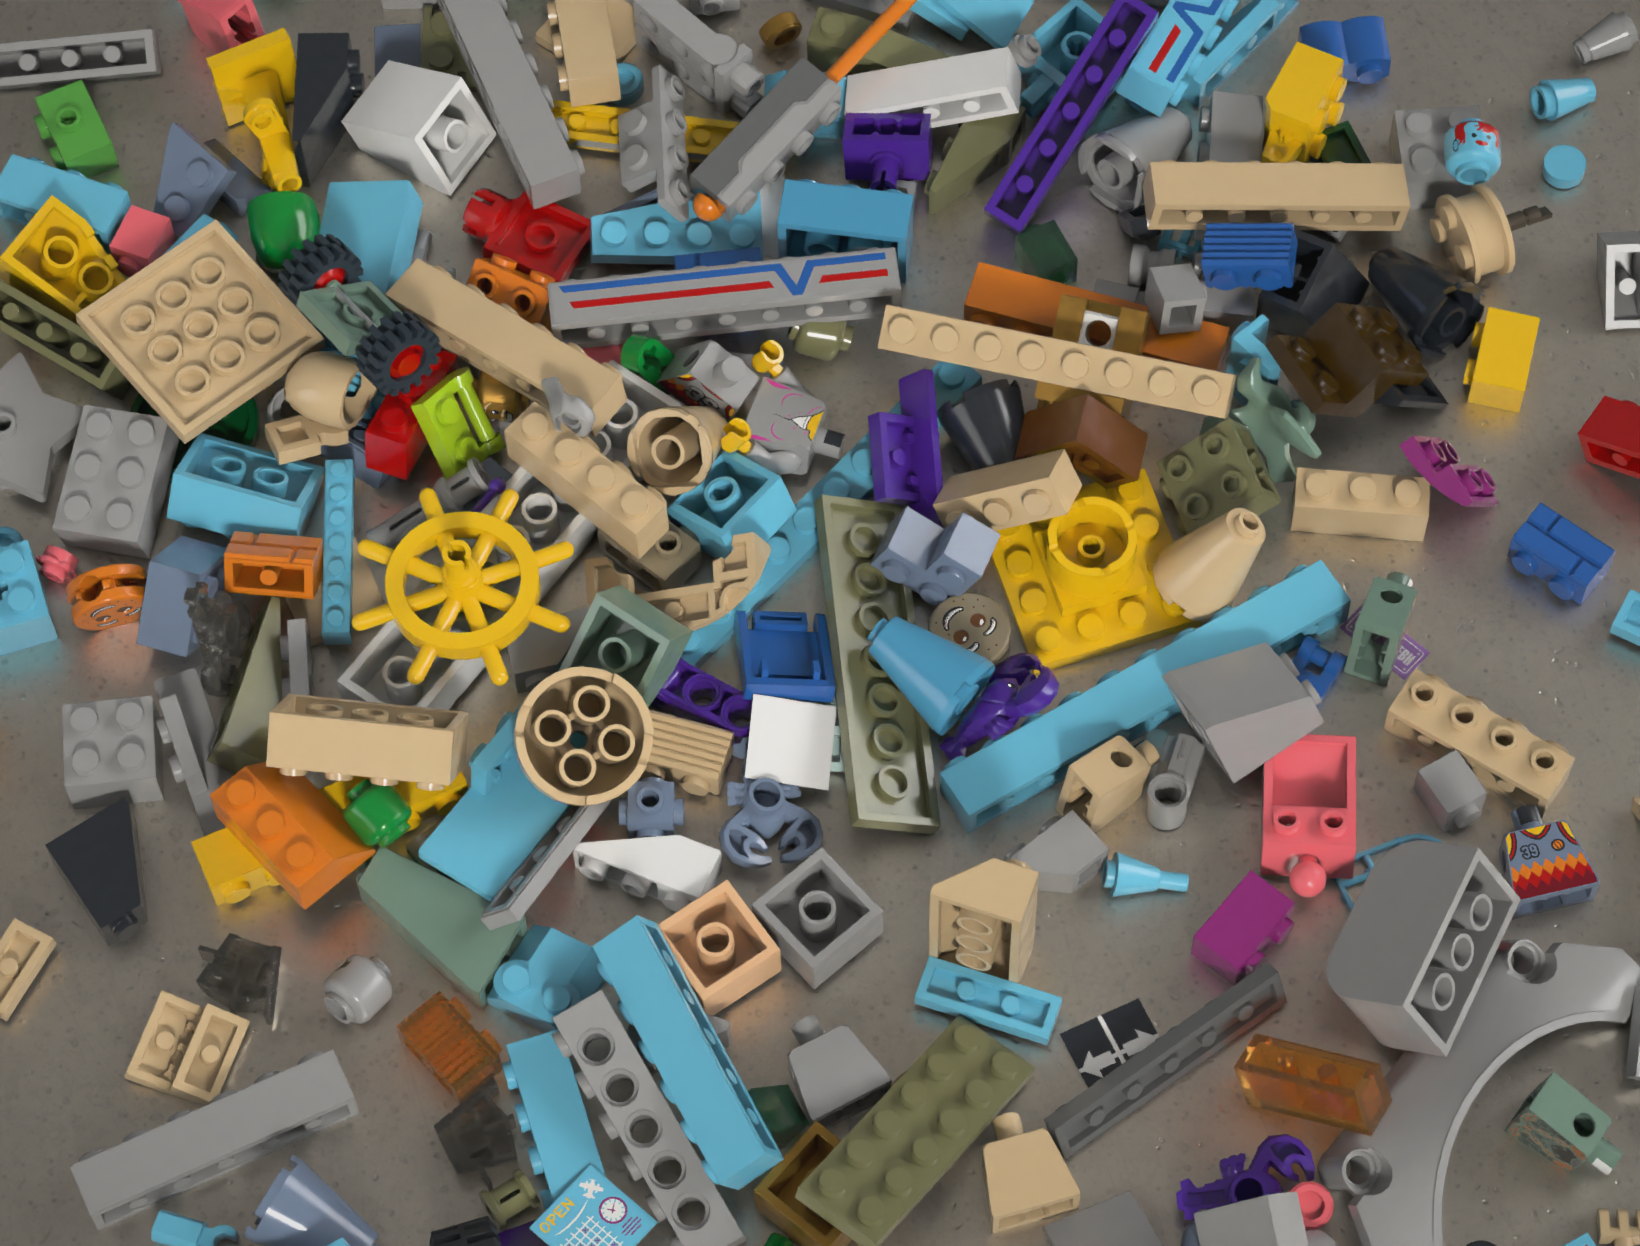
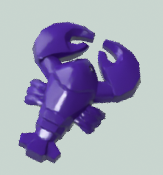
M1028 652L1010 656L996 665L995 671L989 680L990 684L961 721V725L957 728L956 735L946 737L941 742L942 744L938 745L950 761L959 756H965L966 748L975 744L986 735L991 740H995L1012 729L1020 717L1036 714L1048 706L1058 694L1059 682L1052 670L1042 665V662L1036 655ZM1034 669L1039 670L1040 675L1036 678V676L1030 674L1029 671Z
M1288 1134L1268 1136L1258 1146L1248 1169L1244 1170L1246 1154L1240 1153L1238 1156L1232 1155L1228 1159L1220 1160L1219 1167L1222 1179L1205 1184L1200 1188H1197L1189 1178L1180 1181L1181 1190L1176 1193L1178 1210L1184 1212L1185 1220L1194 1221L1193 1213L1199 1212L1200 1209L1209 1210L1264 1195L1283 1193L1279 1181L1268 1173L1270 1166L1289 1181L1299 1183V1175L1294 1173L1291 1165L1296 1163L1304 1171L1307 1182L1313 1181L1315 1166L1311 1151L1300 1139Z

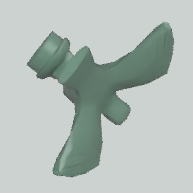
M1258 357L1251 358L1237 378V390L1248 399V404L1238 409H1231L1229 418L1249 427L1256 445L1266 457L1268 472L1273 482L1294 481L1296 469L1289 454L1290 444L1302 453L1315 459L1322 454L1310 436L1316 423L1315 414L1311 413L1304 402L1299 400L1290 401L1288 394L1283 388L1263 381L1260 372L1262 360ZM1214 416L1205 417L1199 436L1226 419Z

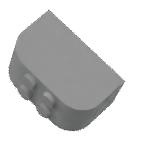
M1425 840L1403 843L1382 856L1370 871L1328 958L1326 966L1328 983L1370 1033L1384 1046L1447 1057L1521 899L1479 847Z

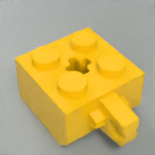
M1296 42L1265 98L1266 115L1264 138L1262 140L1264 151L1261 163H1287L1290 161L1309 163L1312 157L1319 158L1327 140V135L1322 133L1323 130L1328 128L1329 125L1335 127L1344 110L1345 104L1340 101L1347 84V79L1342 77L1343 59Z

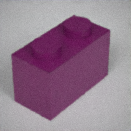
M1250 870L1194 935L1191 954L1234 986L1244 975L1251 974L1263 965L1267 957L1263 953L1273 942L1280 945L1290 934L1295 925V922L1292 921L1295 902Z

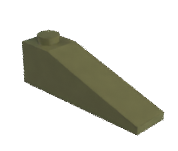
M818 7L807 38V60L821 72H826L873 22L860 16ZM889 29L845 77L951 56Z
M271 596L255 618L206 760L235 774L245 766L267 760L269 712L283 700L282 658L280 650V599L275 596Z

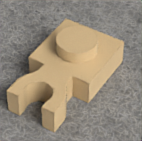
M303 415L264 424L265 437L279 465L321 455V446L323 445L340 446L349 443L348 430L330 427L313 420L310 421Z

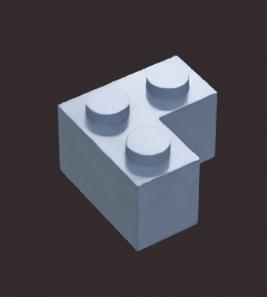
M906 507L889 523L870 565L880 570L887 579L896 583H902L920 594L926 602L938 606L950 596L960 597L982 577L1001 534L964 512L944 529L913 509Z
M181 536L149 561L136 644L186 658L198 647L205 645L211 631V620L207 619L209 604L225 591L224 552L226 548Z

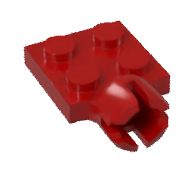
M480 188L474 195L484 200L481 202L471 197L463 215V220L466 224H463L462 230L469 236L485 242L483 258H492L493 253L505 256L517 262L516 270L528 275L531 270L544 273L555 279L554 283L567 280L590 248V219L555 203L533 209L525 190L518 198L508 199L506 196L489 188Z

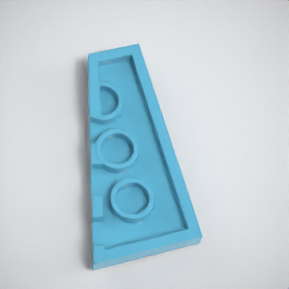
M760 191L757 193L758 198L753 207L745 215L738 213L730 223L722 217L715 221H704L697 217L693 210V199L695 196H691L688 202L689 219L683 222H679L662 208L659 203L592 216L590 221L591 263L675 264V255L760 247L761 260L763 261Z

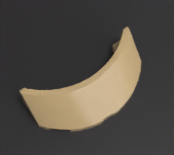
M754 532L733 535L731 543L733 550L725 559L721 557L712 562L714 582L649 593L635 589L634 578L629 574H619L614 568L613 561L608 557L586 559L587 603L591 606L598 592L622 585L688 629L695 631L722 618L749 594L761 577L771 553V546Z

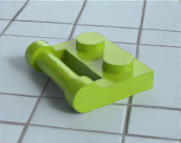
M469 367L453 371L411 405L412 411L446 479L465 468L467 461L472 457H475L482 463L487 457L500 451L506 445L500 432L494 431L472 385L474 377ZM454 393H457L468 415V418L479 438V441L477 442L453 395Z

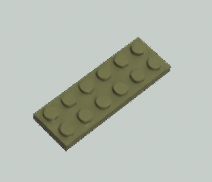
M959 1014L801 1183L795 1198L860 1246H880L1031 1079L1035 1067Z

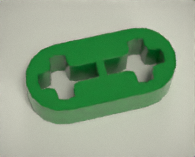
M640 334L631 335L624 343L621 351L622 366L665 394H670L657 383V380L675 355L654 338Z

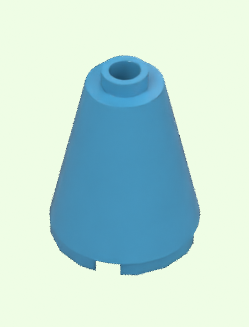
M897 616L890 621L882 618L867 638L872 643L869 653L930 728L941 736L947 733L965 714L962 710L971 700H976L996 668L994 667L995 664L989 661L988 658Z

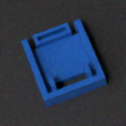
M736 610L734 632L743 699L753 700V694L805 702H833L836 683L825 614L815 613L813 632H808L806 612L753 611L752 629H748L746 611Z

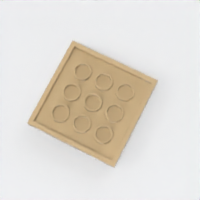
M216 219L76 314L79 326L159 416L163 418L184 444L284 376L300 357L325 347L324 337Z

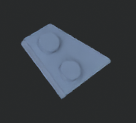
M173 122L170 126L154 207V213L170 218L174 233L179 237L204 213L208 215L237 173L182 124Z

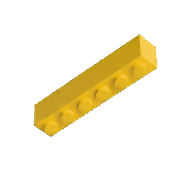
M462 770L450 786L444 785L442 790H423L416 787V782L398 780L397 785H394L412 809V815L407 821L411 828L407 832L417 828L422 821L438 814L442 816L448 815L468 791L467 781ZM353 776L352 780L338 781L318 790L343 815L345 807L351 802L346 794L365 779L369 778L371 780V777ZM227 828L191 841L216 906L225 902H240L247 898L252 891L266 885H280Z

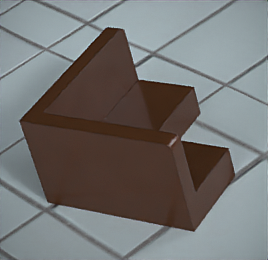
M1086 393L1028 411L1024 416L1015 459L1019 460L1065 449L1075 470H1078L1105 489H1110L1138 481L1148 436L1146 432Z

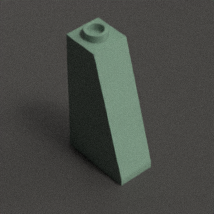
M379 847L373 859L368 858L362 863L356 877L362 902L474 1006L484 1010L488 1003L486 997L494 986L493 980L496 971L501 965L509 961L528 932L525 916L523 915L518 922L490 931L480 918L491 901L486 900L469 888L386 848L382 849Z

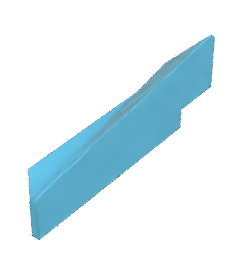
M1253 0L1231 16L1227 23L1223 22L1219 25L1223 29L1211 50L1202 47L1200 53L1206 57L1194 78L1185 75L1182 81L1189 84L1178 105L1175 107L1168 103L1167 107L1176 109L1187 99L1199 108L1212 95L1213 90L1215 91L1299 5V1ZM1124 97V101L1144 116L1151 113Z

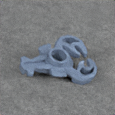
M749 737L742 738L741 743L734 744L732 748V755L744 760L742 783L732 781L727 783V803L729 806L741 805V809L725 821L719 832V843L722 853L732 863L743 868L759 869L769 866L772 862L771 856L755 854L751 849H757L761 853L768 852L766 843L758 835L770 839L778 833L784 823H788L791 825L780 839L778 850H785L789 844H794L796 848L789 853L781 855L780 863L795 864L809 858L819 848L823 837L820 820L809 810L786 801V799L801 796V791L798 790L799 786L778 783L771 778H744Z

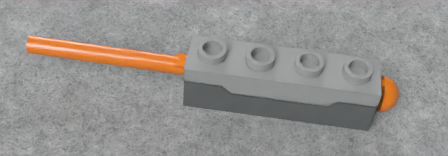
M895 0L825 73L802 57L690 174V192L695 195L693 210L697 217L704 221H715L722 217L730 223L738 213L745 215L757 201V193L766 183L771 186L777 182L786 169L785 163L794 154L800 156L808 149L814 139V132L822 124L827 127L836 119L842 109V106H840L841 87L837 83L917 0Z

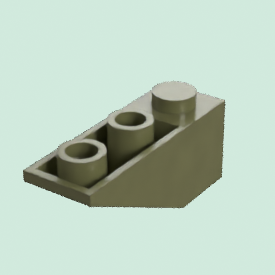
M1019 105V113L958 123L959 132L955 138L949 137L943 148L941 156L943 163L939 171L932 170L925 185L924 193L929 195V213L937 214L1009 164L1025 132L1026 107Z

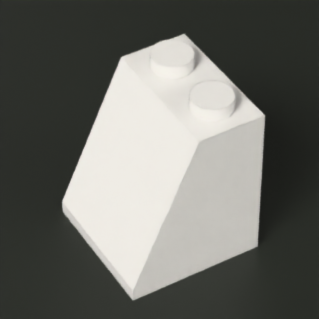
M388 60L341 121L361 151L449 196L452 195L497 135L462 77Z

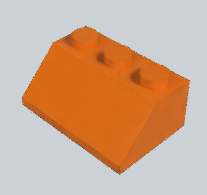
M266 761L243 767L209 795L217 818L304 910L309 908L376 853L372 846L362 843L343 815L305 775L287 776L280 774L279 768L266 767Z

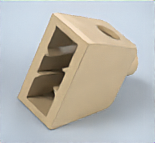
M1122 736L1112 738L1068 767L1055 810L1063 817L1073 809L1096 834L1141 796L1150 768L1160 760L1158 751L1147 740H1142L1133 747Z
M1017 1112L1005 1113L994 1118L992 1125L998 1141L982 1146V1168L992 1234L1079 1209V1188L1048 1130L1041 1128L1025 1133L1019 1113Z

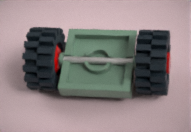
M322 234L314 236V242L308 238L302 241L304 248L300 251L295 247L291 251L294 255L293 259H285L282 264L287 270L279 271L278 278L281 282L278 284L285 296L345 356L356 355L359 358L355 360L359 371L382 394L387 396L389 393L391 396H398L399 390L403 394L410 392V385L412 383L416 387L423 383L420 377L423 374L429 376L433 371L429 367L430 364H437L439 357L436 355V353L441 352L438 336L415 314L406 310L402 313L371 281L362 282L358 278V276L363 275L360 259L337 237L335 238L332 234H326L325 237Z

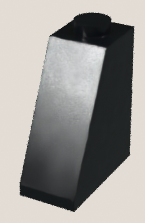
M125 797L45 845L53 864L108 946L116 941H126L140 931L141 926L148 922L137 825L131 807Z

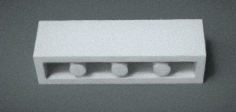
M1009 47L848 75L844 115L846 117V113L931 114L932 128L1016 114L1019 113L1021 72Z

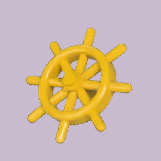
M424 488L419 494V500L427 521L412 529L395 549L369 539H363L358 543L357 551L360 555L387 566L385 591L388 603L357 613L353 616L351 624L355 630L364 631L394 620L400 632L412 644L420 648L407 672V680L412 685H418L424 681L436 656L453 660H470L482 657L493 684L502 686L508 680V672L499 651L514 642L531 622L558 633H565L569 630L571 624L566 616L538 605L541 592L539 568L570 558L574 553V546L568 541H562L533 551L524 536L507 523L519 499V495L514 489L504 490L491 515L469 511L444 514L435 491L431 488ZM458 539H477L471 551L468 543ZM495 545L512 558L511 560L483 569ZM438 546L445 564L441 568L420 558L426 552ZM409 575L437 585L405 597L406 582ZM521 575L520 589L517 597L490 587L491 585ZM444 602L432 626L422 621L415 614V612ZM484 603L507 613L495 623L488 625L480 604ZM459 612H464L471 632H449Z

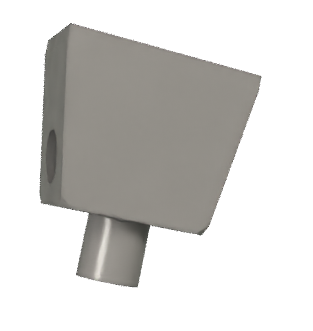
M809 1015L800 1019L791 1027L800 1046L787 1054L788 1069L809 1128L815 1121H818L826 1129H829L874 1106L890 1089L892 1080L889 1074L847 1025H840L825 1033L816 1016Z

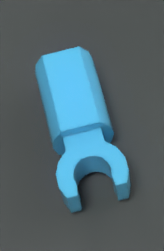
M162 1209L158 1212L151 1230V1240L167 1246H217L221 1240L229 1239L238 1242L240 1238L237 1230L232 1226L218 1225L211 1229L208 1228V1223Z

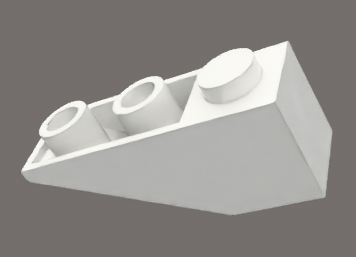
M681 835L582 842L573 850L575 867L584 876L595 881H603L605 878L618 883L624 891L636 897L644 898L648 895L659 899L667 908L674 912H678L713 889L723 870L720 850Z

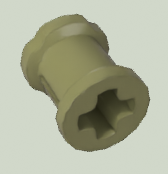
M520 1168L513 1171V1178L490 1192L484 1189L478 1193L487 1213L499 1229L507 1226V1219L529 1206L536 1208L541 1205L536 1191Z

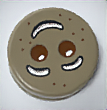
M966 592L960 597L950 596L934 609L929 619L928 631L988 658L995 666L1008 658L1011 639L1010 620L1003 607L986 595Z

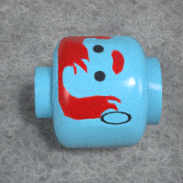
M1478 118L1464 119L1459 124L1450 128L1444 138V161L1448 174L1465 185L1487 182L1499 170L1501 165V142L1497 129Z

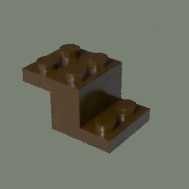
M1336 302L1301 337L1277 334L1265 345L1313 414L1359 418L1394 384L1418 386L1429 375L1420 362L1422 356L1411 343L1403 339L1396 329L1398 327L1397 320L1384 308Z

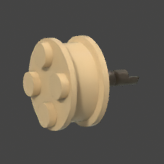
M1478 183L1470 188L1469 194L1457 198L1450 194L1438 197L1435 204V217L1429 220V227L1434 240L1437 243H1441L1446 257V270L1478 284L1481 276L1495 271L1499 275H1506L1513 271L1515 266V247L1511 231L1550 219L1553 213L1546 206L1538 208L1537 205H1534L1522 211L1506 215L1492 189L1485 183Z

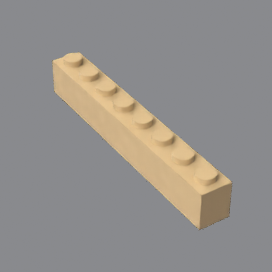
M886 305L877 347L879 349L1223 419L1229 418L1237 380L1236 374L894 305Z

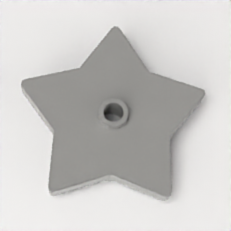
M17 353L0 369V489H12L43 503L47 499L52 466L58 458L60 449L76 437L83 407L43 393L22 353Z

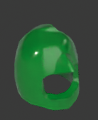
M278 191L259 195L248 203L246 212L251 242L256 251V262L262 268H266L272 273L279 274V271L287 270L282 264L285 259H293L294 255L291 251L295 247L300 251L304 248L302 241L308 238L314 242V236L319 234L320 220L314 199L301 192Z

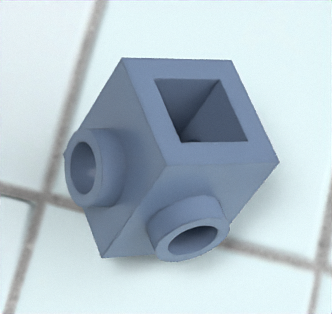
M658 777L643 778L628 789V798H619V825H627L629 839L676 835V826H684V798H676L674 782H666Z

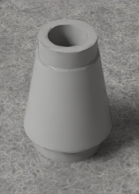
M1625 11L1618 14L1611 12L1580 36L1579 39L1573 41L1572 46L1580 62L1586 64L1589 61H1595L1631 50L1632 44L1639 40V36L1633 21Z

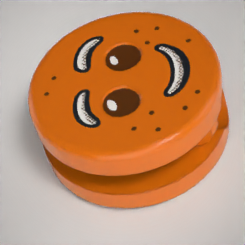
M112 564L86 571L72 579L66 586L65 592L69 604L73 606L71 608L73 623L81 629L105 630L139 620L147 579L146 570L135 564Z

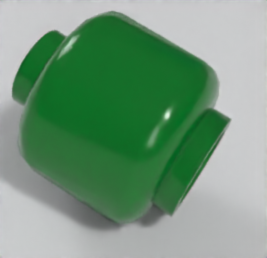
M367 778L346 794L351 802L345 807L343 817L365 845L375 846L378 844L383 849L411 828L407 821L412 815V809L394 785L382 786L372 784L369 778Z

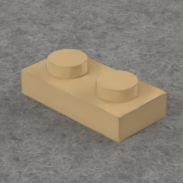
M15 918L0 939V1018L5 1021L9 1019L56 946L53 937Z

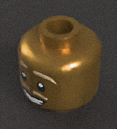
M480 370L479 377H474L472 385L489 420L512 423L530 406L529 398L501 383L486 372Z

